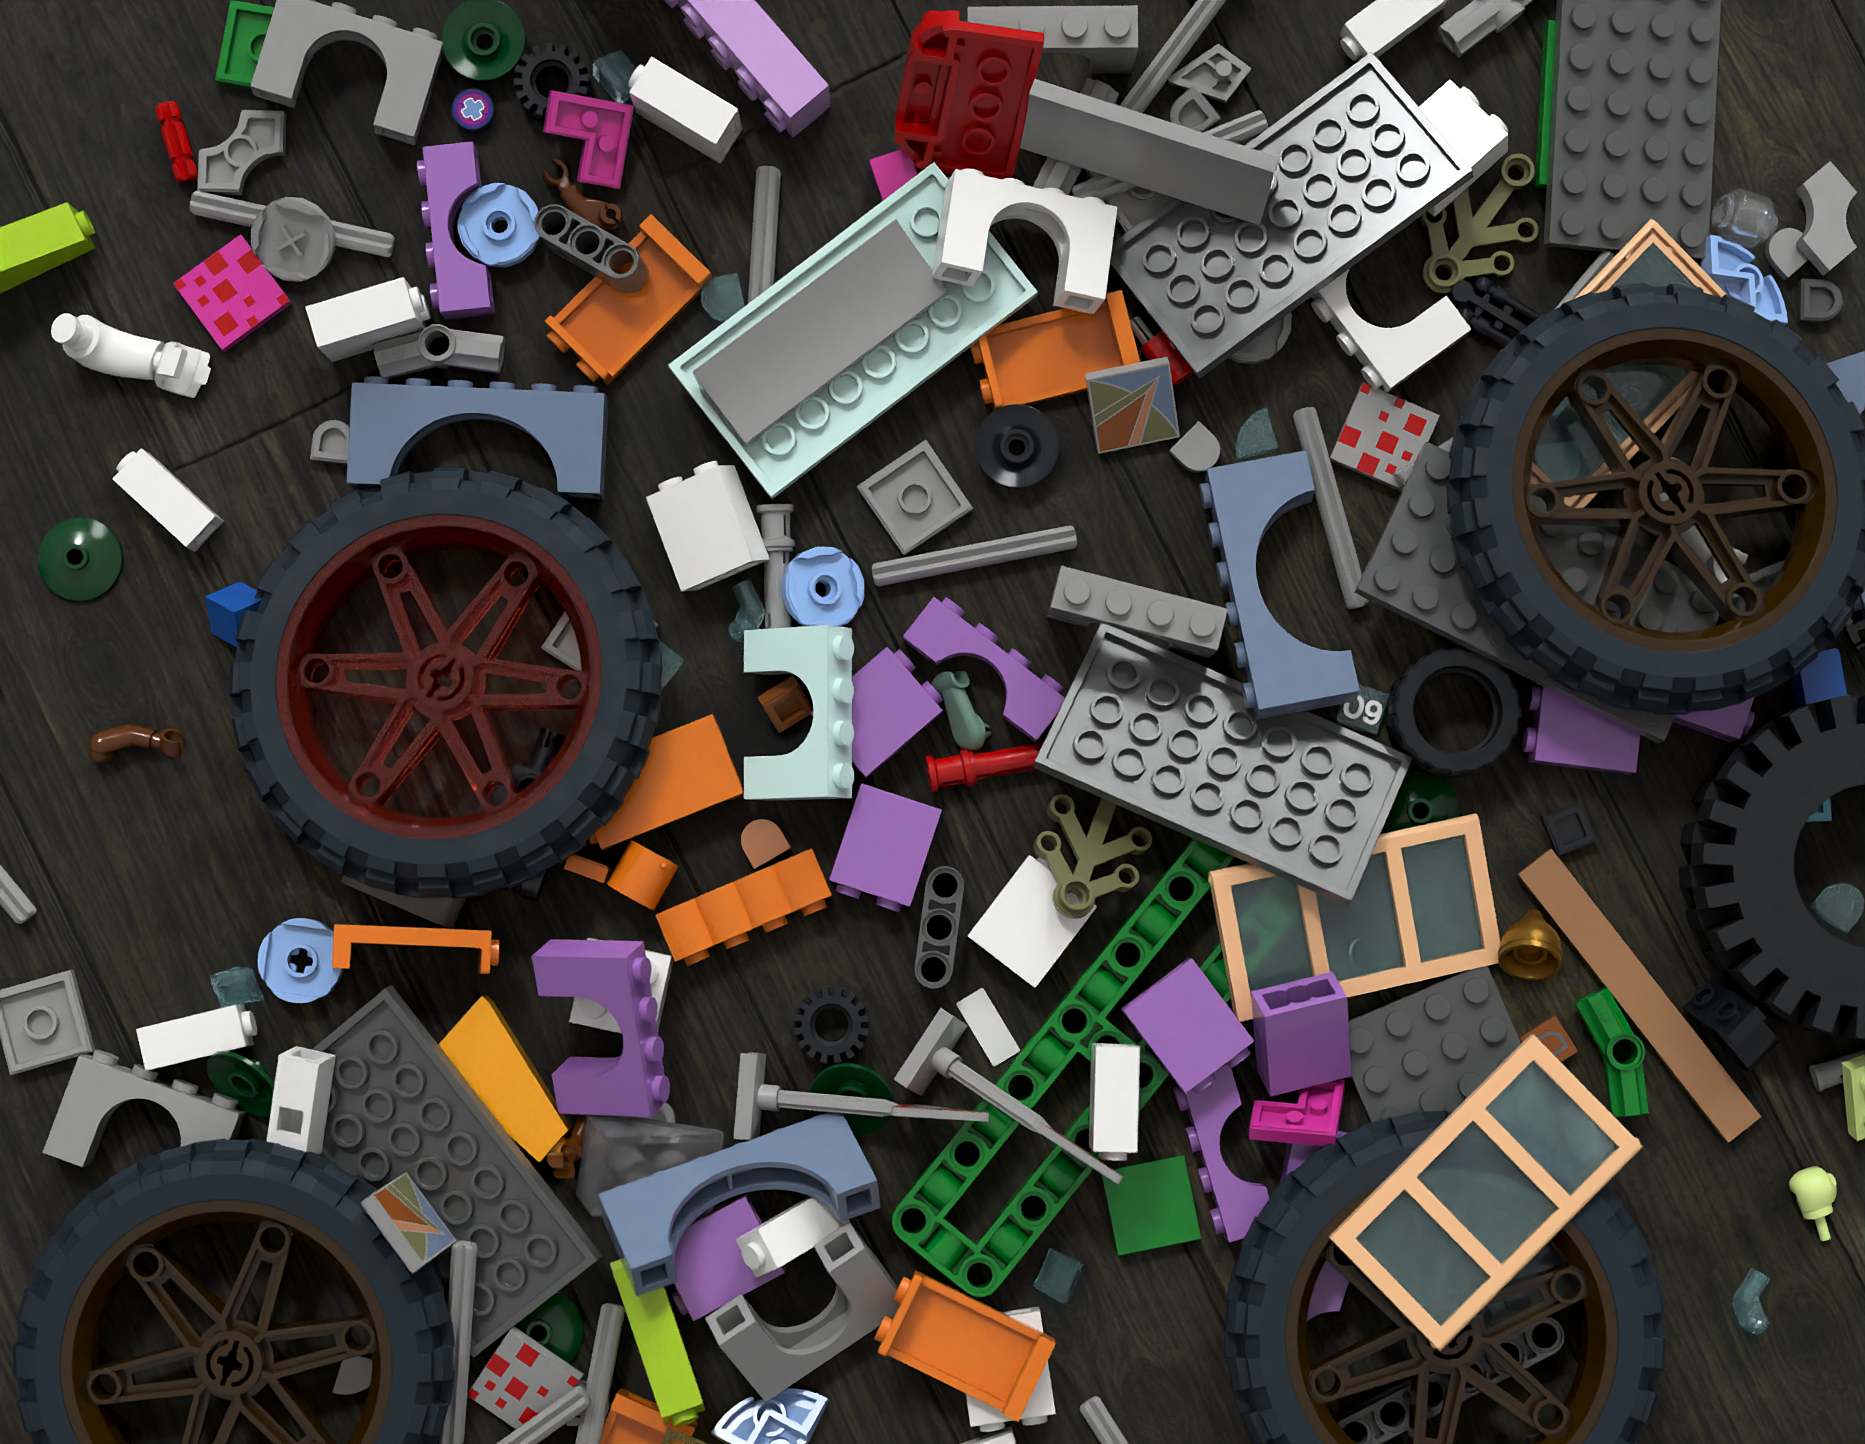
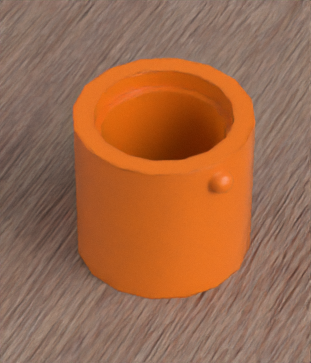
M631 840L606 884L645 907L655 910L679 866Z

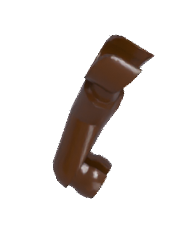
M125 724L93 734L88 743L90 748L89 757L94 762L106 763L113 757V751L136 746L149 750L151 747L158 748L170 757L180 758L181 750L184 749V737L175 728L165 729L160 734H157V731L134 724Z

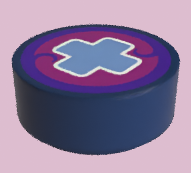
M467 89L459 93L454 99L452 114L460 128L470 133H479L488 129L493 123L495 107L491 98L484 91Z

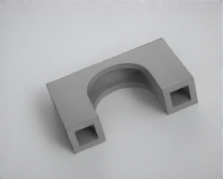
M277 0L250 85L253 95L294 108L306 68L313 55L319 49L332 42L341 40L356 41L374 50L382 59L387 69L386 84L373 123L375 133L415 146L444 53L443 42L437 40L438 36L421 28H414L413 32L397 28L395 21L383 16L373 15L372 19L356 15V9L342 3L333 2L330 7L315 2L316 0Z
M1002 6L967 8V22L1044 33L1042 53H1070L1085 56L1090 59V74H1132L1138 51V6Z
M1061 566L1056 578L1047 617L1083 627H1088L1089 623H1100L1134 630L1169 642L1168 649L1209 659L1218 650L1228 609Z
M95 1049L93 1055L84 1054L78 1057L42 1153L80 1167L92 1164L110 1117L120 1105L130 1099H147L166 1108L172 1114L179 1127L181 1146L217 1139L236 1140L246 1112L236 1108L239 1101L234 1098L214 1093L211 1099L198 1094L199 1087L193 1083L181 1079H174L173 1084L157 1079L159 1072L154 1069L145 1071V1066L134 1064L133 1069L117 1064L119 1057Z
M850 1221L814 1245L828 1273L836 1282V1290L831 1302L815 1318L793 1327L772 1326L760 1318L742 1294L706 1317L720 1348L765 1402L879 1327L884 1316L892 1318L900 1304L893 1300L897 1291V1286Z

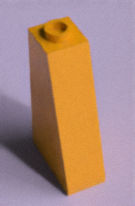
M488 995L481 996L438 1045L508 1135L538 1162H541L549 1153L560 1152L561 1147L568 1139L565 1135L572 1127L565 1115L558 1113L555 1099L495 1002Z

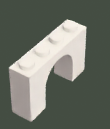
M955 169L945 186L932 278L973 287L983 272L989 227L1005 219H1024L1035 223L1046 231L1057 248L1059 267L1053 305L1094 314L1106 296L1118 207L1105 204L1103 200L1095 197L1078 198L1065 195L1062 190L1057 188L1039 189L1027 186L1022 181L1014 178L1001 180L984 176L981 171L976 169Z
M1349 269L1312 296L1314 301L1311 302L1315 313L1324 323L1330 321L1339 334L1336 336L1339 345L1347 355L1352 356L1355 354L1364 366L1361 369V373L1367 383L1373 386L1375 390L1380 388L1387 393L1464 338L1471 330L1447 296L1405 325L1394 328H1382L1371 325L1355 313L1348 301L1346 278Z

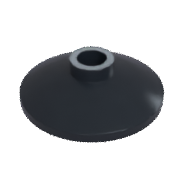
M1012 404L996 409L985 418L977 432L975 452L980 467L990 479L1006 487L1024 488L1040 482L1053 469L1059 453V439L1054 425L1044 413L1028 405ZM1013 441L1021 442L1024 445L1025 451L1018 456L1011 454L1008 448L1010 443Z

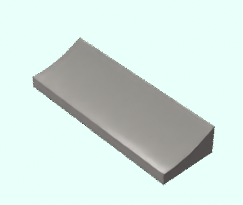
M1034 79L1029 93L1026 121L1020 144L1021 149L1257 225L1260 224L1280 158Z
M895 219L693 371L694 378L743 443L748 446L948 295V290L939 279L932 278V269L916 249L897 219Z

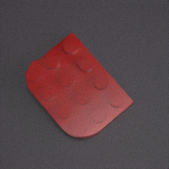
M933 10L923 15L921 22L914 29L909 41L895 111V143L899 145L908 157L914 160L915 167L924 170L935 162L939 169L946 174H953L955 169H976L981 171L984 176L1001 180L1013 178L1026 121L1029 93L1037 76L1044 46V33L959 21V11L940 12Z

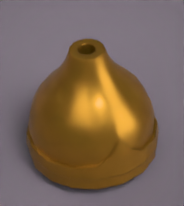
M1527 910L1518 922L1507 929L1498 948L1499 966L1509 975L1524 980L1547 979L1559 972L1563 963L1561 941L1557 932L1546 923L1539 910Z

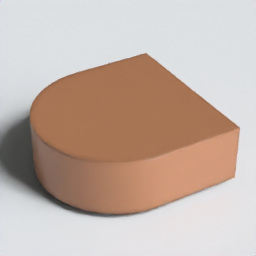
M758 819L752 821L745 827L741 835L742 848L754 869L791 849L781 829L770 820Z

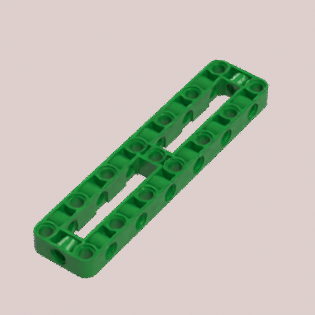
M1192 838L994 1085L1011 1095L1008 1090L1010 1080L1017 1075L1029 1077L1032 1082V1091L1025 1098L1015 1099L1032 1109L1077 1052L1091 1062V1043H1096L1098 1039L1108 1035L1114 1037L1118 1044H1134L1139 1046V1062L1146 1063L1150 1068V1080L1145 1085L1139 1086V1113L1168 1077L1169 1073L1143 1038L1136 1043L1106 1020L1105 1017L1210 888L1208 872L1226 868L1234 856ZM1272 876L1265 878L1267 881L1264 883L1265 887L1237 917L1239 933L1248 930L1254 934L1257 941L1254 951L1244 955L1247 977L1301 911L1297 888L1293 887L1289 880L1282 877ZM1175 877H1183L1190 883L1191 893L1184 901L1173 899L1169 893V884ZM1219 939L1213 946L1212 953L1200 969L1225 1003H1227L1231 997ZM1126 942L1133 944L1138 951V959L1130 967L1121 966L1115 957L1118 946ZM1073 1008L1081 1010L1085 1016L1084 1027L1076 1033L1067 1032L1062 1025L1064 1013ZM982 1098L973 1111L989 1113V1122L965 1120L898 1202L892 1217L894 1232L901 1240L962 1290L974 1297L988 1296L1000 1286L1094 1169L1055 1143L1053 1150L1034 1173L1031 1172L1002 1208L999 1217L981 1239L978 1238L977 1241L970 1240L956 1229L945 1216L1020 1124ZM1090 1104L1081 1110L1062 1134L1074 1143L1077 1133L1081 1130L1089 1129ZM965 1141L972 1142L979 1148L977 1160L969 1165L958 1162L954 1155L956 1147ZM1089 1151L1091 1155L1101 1160L1098 1152ZM1029 1196H1038L1045 1203L1043 1213L1037 1218H1028L1021 1212V1204ZM911 1208L919 1209L926 1218L923 1227L916 1231L906 1229L901 1222L902 1214ZM975 1263H984L992 1271L990 1279L984 1284H974L967 1277L968 1269Z

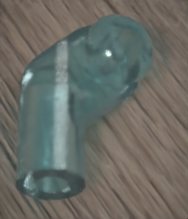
M751 579L742 581L732 587L741 608L734 622L730 623L728 632L730 637L738 642H744V630L760 629L765 618V609Z
M1751 1268L1734 1294L1732 1304L1739 1325L1747 1332L1761 1334L1768 1328L1769 1320L1764 1314L1759 1296L1770 1279L1754 1268Z

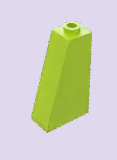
M66 202L0 227V294L95 249L90 235L94 234L95 230L85 211L78 212Z
M621 1260L611 1262L610 1265L664 1425L673 1422L674 1427H681L699 1419L697 1413L704 1411L705 1408L665 1288L662 1287L636 1297Z

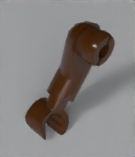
M553 159L552 161L554 166L561 170L563 175L561 179H552L543 170V181L550 187L558 188L561 192L560 198L570 211L605 230H612L619 226L622 219L621 209L615 204L585 197L576 184L572 185L567 178L568 169L564 162L559 159Z
M578 1114L571 1136L561 1147L560 1152H551L547 1156L549 1166L555 1168V1178H574L575 1167L573 1162L578 1161L590 1146L598 1123H608L611 1116Z

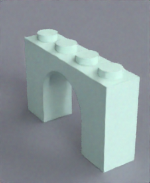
M820 625L744 630V673L762 675L794 674L805 683L811 694L814 711L809 734L804 742L794 751L779 756L744 757V799L774 801L852 798V784L854 782V771L852 768V742L854 739V728L852 725V699L854 696V686L852 683V656L854 653L852 628Z

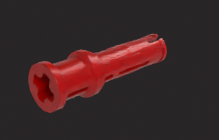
M1044 742L976 754L965 749L960 750L959 755L934 759L932 755L925 756L931 793H937L941 787L965 784L966 787H971L973 784H977L978 779L1035 769L1033 768L1035 760Z

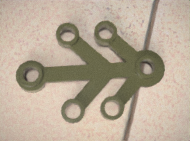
M1517 153L1508 156L1499 168V183L1474 217L1472 216L1468 192L1469 187L1452 201L1458 239L1450 250H1448L1443 227L1447 217L1446 209L1444 208L1439 213L1440 221L1437 223L1430 222L1426 217V213L1420 216L1422 226L1428 231L1432 254L1425 262L1422 270L1423 280L1430 290L1439 294L1450 293L1451 287L1454 284L1463 281L1464 278L1488 274L1495 278H1504L1513 270L1514 258L1506 251H1497L1490 258L1467 261H1463V259L1473 247L1515 241L1520 245H1527L1537 237L1538 225L1533 219L1527 217L1521 218L1513 224L1487 228L1513 190L1523 189L1532 180L1535 167L1528 156ZM1518 168L1522 173V178L1517 181L1512 180L1508 175V169ZM1518 226H1529L1532 231L1531 237L1524 238L1520 236ZM1496 258L1505 259L1508 264L1507 270H1497L1494 266V260ZM1438 267H1445L1449 270L1450 278L1448 280H1441L1436 276V269Z
M1058 794L1047 805L1049 818L1060 823L1077 859L1073 874L1060 851L1061 839L1055 832L1044 831L1039 834L1033 843L1035 854L1047 861L1057 882L1052 894L1053 904L1061 915L1070 919H1079L1086 916L1092 910L1095 898L1115 890L1128 892L1139 881V872L1133 865L1121 864L1111 875L1089 882L1094 867L1128 853L1142 855L1152 844L1151 833L1143 827H1135L1126 836L1103 844L1117 805L1103 798L1099 800L1087 836H1085L1074 813L1075 804L1071 797L1065 794ZM1055 803L1064 804L1067 808V813L1060 814L1057 812L1054 806ZM1132 836H1140L1144 840V846H1136L1132 841ZM1041 840H1049L1053 844L1054 850H1045L1041 846ZM1120 872H1125L1131 877L1130 884L1123 883L1120 880ZM1066 894H1075L1079 899V904L1073 905L1069 903Z

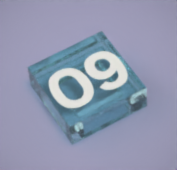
M1359 685L1360 692L1357 700L1341 704L1335 722L1376 735L1389 694Z

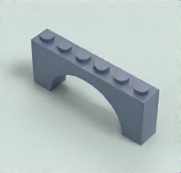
M364 377V383H352L347 484L353 489H368L375 485L381 486V479L398 475L408 453L431 432L459 421L492 420L514 426L526 432L544 447L554 465L558 493L561 497L604 499L608 398L605 393H598V387L577 385L573 387V392L557 391V386L552 384H532L531 390H516L515 384L508 382H490L489 388H473V382L464 380H449L448 387L431 386L430 380L409 378L406 379V385L389 384V379L384 377Z
M1307 451L1207 468L1205 483L1199 484L1203 508H1211L1213 523H1208L1209 539L1212 548L1219 547L1222 562L1216 563L1217 576L1220 587H1228L1231 602L1225 603V608L1228 609L1226 618L1229 628L1236 627L1239 642L1233 643L1237 667H1245L1248 683H1242L1246 708H1253L1255 718L1258 720L1355 702L1360 689L1351 650H1322L1302 643L1291 636L1270 614L1263 601L1257 582L1256 555L1266 532L1285 513L1301 505L1312 503L1315 487Z
M837 1112L819 1114L811 1119L777 1129L746 1142L737 1143L732 1147L704 1157H698L690 1162L656 1172L648 1177L616 1186L611 1190L598 1194L604 1224L636 1297L678 1282L674 1256L683 1233L703 1212L733 1196L768 1189L795 1191L809 1195L824 1203L835 1213L840 1222L881 1208L877 1179L843 1114Z

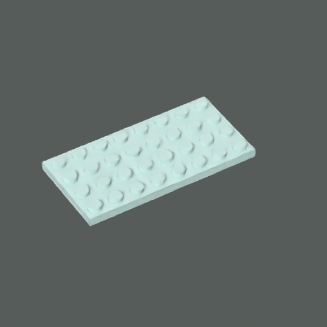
M935 162L668 365L675 377L771 499L775 498L974 345L985 333L987 335L1037 296V290L989 231L983 272L973 287L940 280L948 290V295L748 446L743 443L699 386L693 375L695 369L895 219H897L933 271L945 186L949 181Z

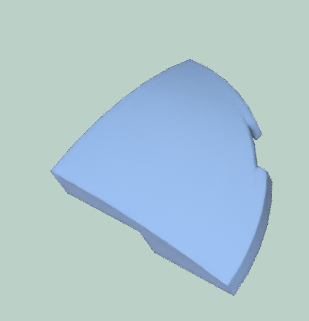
M1707 236L1705 259L1701 260L1700 267L1728 296L1754 306V312L1773 322L1777 319L1786 325L1788 319L1785 303L1772 275H1767L1763 278L1760 270L1756 266L1749 264L1754 260L1755 256L1739 244L1720 236Z
M786 1388L767 1402L763 1399L755 1401L753 1397H749L729 1410L716 1424L711 1433L725 1444H808L824 1412L828 1398L811 1391Z

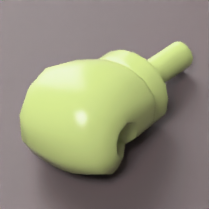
M1817 1166L1808 1167L1793 1175L1789 1181V1187L1796 1194V1200L1803 1217L1815 1220L1820 1240L1826 1241L1831 1237L1825 1216L1833 1212L1831 1203L1834 1202L1837 1195L1836 1179L1831 1173H1826V1171Z

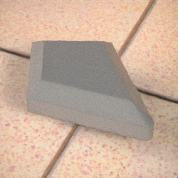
M1217 44L1171 75L1167 82L1170 85L1185 90L1195 85L1203 96L1226 103L1249 74L1251 68Z

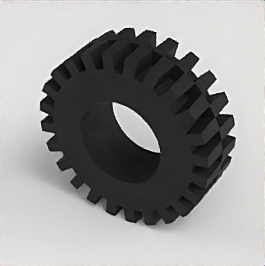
M1845 695L1782 712V715L1778 718L1760 723L1751 728L1745 736L1747 739L1740 746L1725 750L1717 758L1713 765L1719 771L1714 780L1700 784L1691 801L1700 806L1697 820L1683 825L1680 844L1692 846L1691 865L1679 868L1680 888L1693 889L1696 908L1685 911L1691 930L1702 931L1706 934L1711 946L1702 951L1705 958L1714 969L1727 970L1735 981L1729 987L1737 995L1748 1001L1760 1002L1767 1008L1764 1014L1783 1023L1798 1024L1805 1027L1806 1031L1865 1039V946L1861 947L1840 940L1821 927L1802 902L1794 875V854L1797 840L1812 812L1830 796L1844 789L1865 791V696L1851 697V695Z

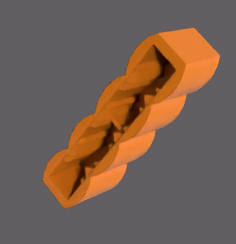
M809 849L660 912L655 916L674 961L678 962L684 959L686 965L689 966L710 957L708 948L723 943L727 950L748 941L749 937L746 932L762 926L764 932L767 933L788 924L786 915L801 909L805 917L826 908L825 899L831 897L832 894L813 849Z

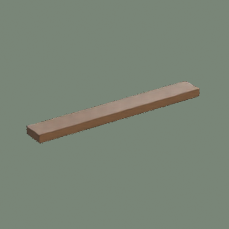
M1548 849L1518 872L1516 875L1603 987L1607 986L1617 1005L1721 1138L1729 1143L1761 1118V1115L1552 849Z

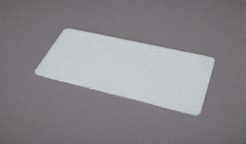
M983 988L957 1002V1007L993 1066L1000 1064L1020 1051Z

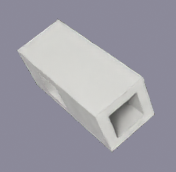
M1376 0L1344 24L1339 34L1342 38L1340 40L1341 46L1353 61L1357 59L1360 61L1370 52L1378 58L1441 11L1448 0Z
M141 448L137 453L134 451L130 452L118 464L116 470L119 472L114 476L113 480L184 546L194 552L224 522L155 457Z
M238 1004L138 1028L136 1031L145 1071L211 1056L219 1051H231L254 1045L252 1036L257 1035V1026L252 1011H246L245 1004Z
M295 1046L279 1055L266 1142L278 1143L318 1155L322 1153L336 1055Z
M808 1196L735 1240L741 1249L744 1262L751 1268L756 1278L778 1269L813 1248L816 1243L848 1223L849 1219L840 1222L828 1206L816 1198Z

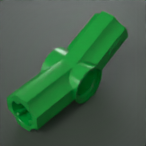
M1605 986L1582 997L1574 1003V1006L1597 1045L1600 1059L1604 1063L1609 1112L1614 1117L1646 1114L1649 1111L1642 1062L1645 1057V1048L1643 1042L1634 1035L1609 988ZM1623 1039L1629 1044L1631 1050L1629 1058L1625 1062L1619 1063L1613 1056V1047L1615 1043Z

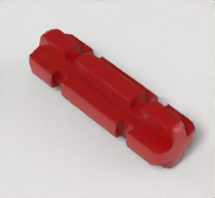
M175 101L160 103L156 105L155 112L158 122L163 125L160 129L169 160L174 162L171 165L174 177L179 183H188L198 178V171L195 162H193V159H190L193 157L185 126L180 122L182 116L179 106Z

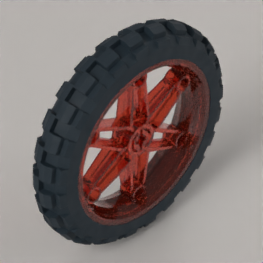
M435 468L432 472L413 474L410 471L380 480L381 486L375 485L363 491L356 489L331 503V509L315 521H307L288 540L289 546L276 562L271 561L256 584L255 588L258 590L254 598H262L256 611L244 610L235 638L238 642L235 662L230 664L229 696L232 697L234 718L231 722L237 749L243 756L248 770L246 774L260 801L265 803L275 817L277 824L297 844L313 855L315 859L340 874L372 888L392 892L397 895L425 899H457L481 896L487 892L505 887L512 888L539 877V873L557 863H563L586 845L585 842L600 827L607 825L623 805V799L635 779L638 780L650 754L649 747L655 727H658L662 703L661 672L663 671L660 640L658 639L653 620L654 615L645 592L631 566L611 539L590 518H587L569 502L545 488L541 489L523 482L521 478L494 471L485 473L469 471L467 468ZM439 549H469L507 559L453 625L448 628L408 556ZM402 561L403 569L401 573L395 578H387L386 570L388 566L393 562ZM528 569L529 576L524 584L520 586H512L510 584V578L516 570ZM375 573L403 652L319 654L318 649L324 633L339 607L360 584ZM541 581L554 593L571 622L578 643L581 671L496 659L534 592L537 591ZM409 590L439 643L432 644L421 651L400 596ZM503 596L509 601L477 655H475L470 649L461 644L499 597ZM327 664L329 673L326 679L320 683H314L312 677L314 670L320 665ZM408 669L406 689L346 681L347 670ZM486 674L547 683L546 693L484 694ZM442 676L453 681L449 688L439 683ZM570 681H580L582 688L579 695L573 699H564L562 693L564 686ZM312 692L396 704L359 769L353 775L351 782L336 767L323 744L315 720ZM417 709L431 720L390 769L383 762L414 710ZM577 710L570 732L555 758L531 784L518 793L488 711ZM472 713L492 767L491 771L484 774L481 773L453 721L464 718ZM443 735L484 810L458 817L428 818L400 813L383 805L391 798L396 789ZM379 777V791L371 797H365L363 792L365 783L370 778ZM500 785L506 786L507 797L505 801L500 805H491L489 795L492 789Z

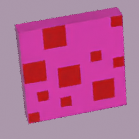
M241 234L173 283L224 352L292 304L267 269L263 268V263L257 255L255 256L253 249Z

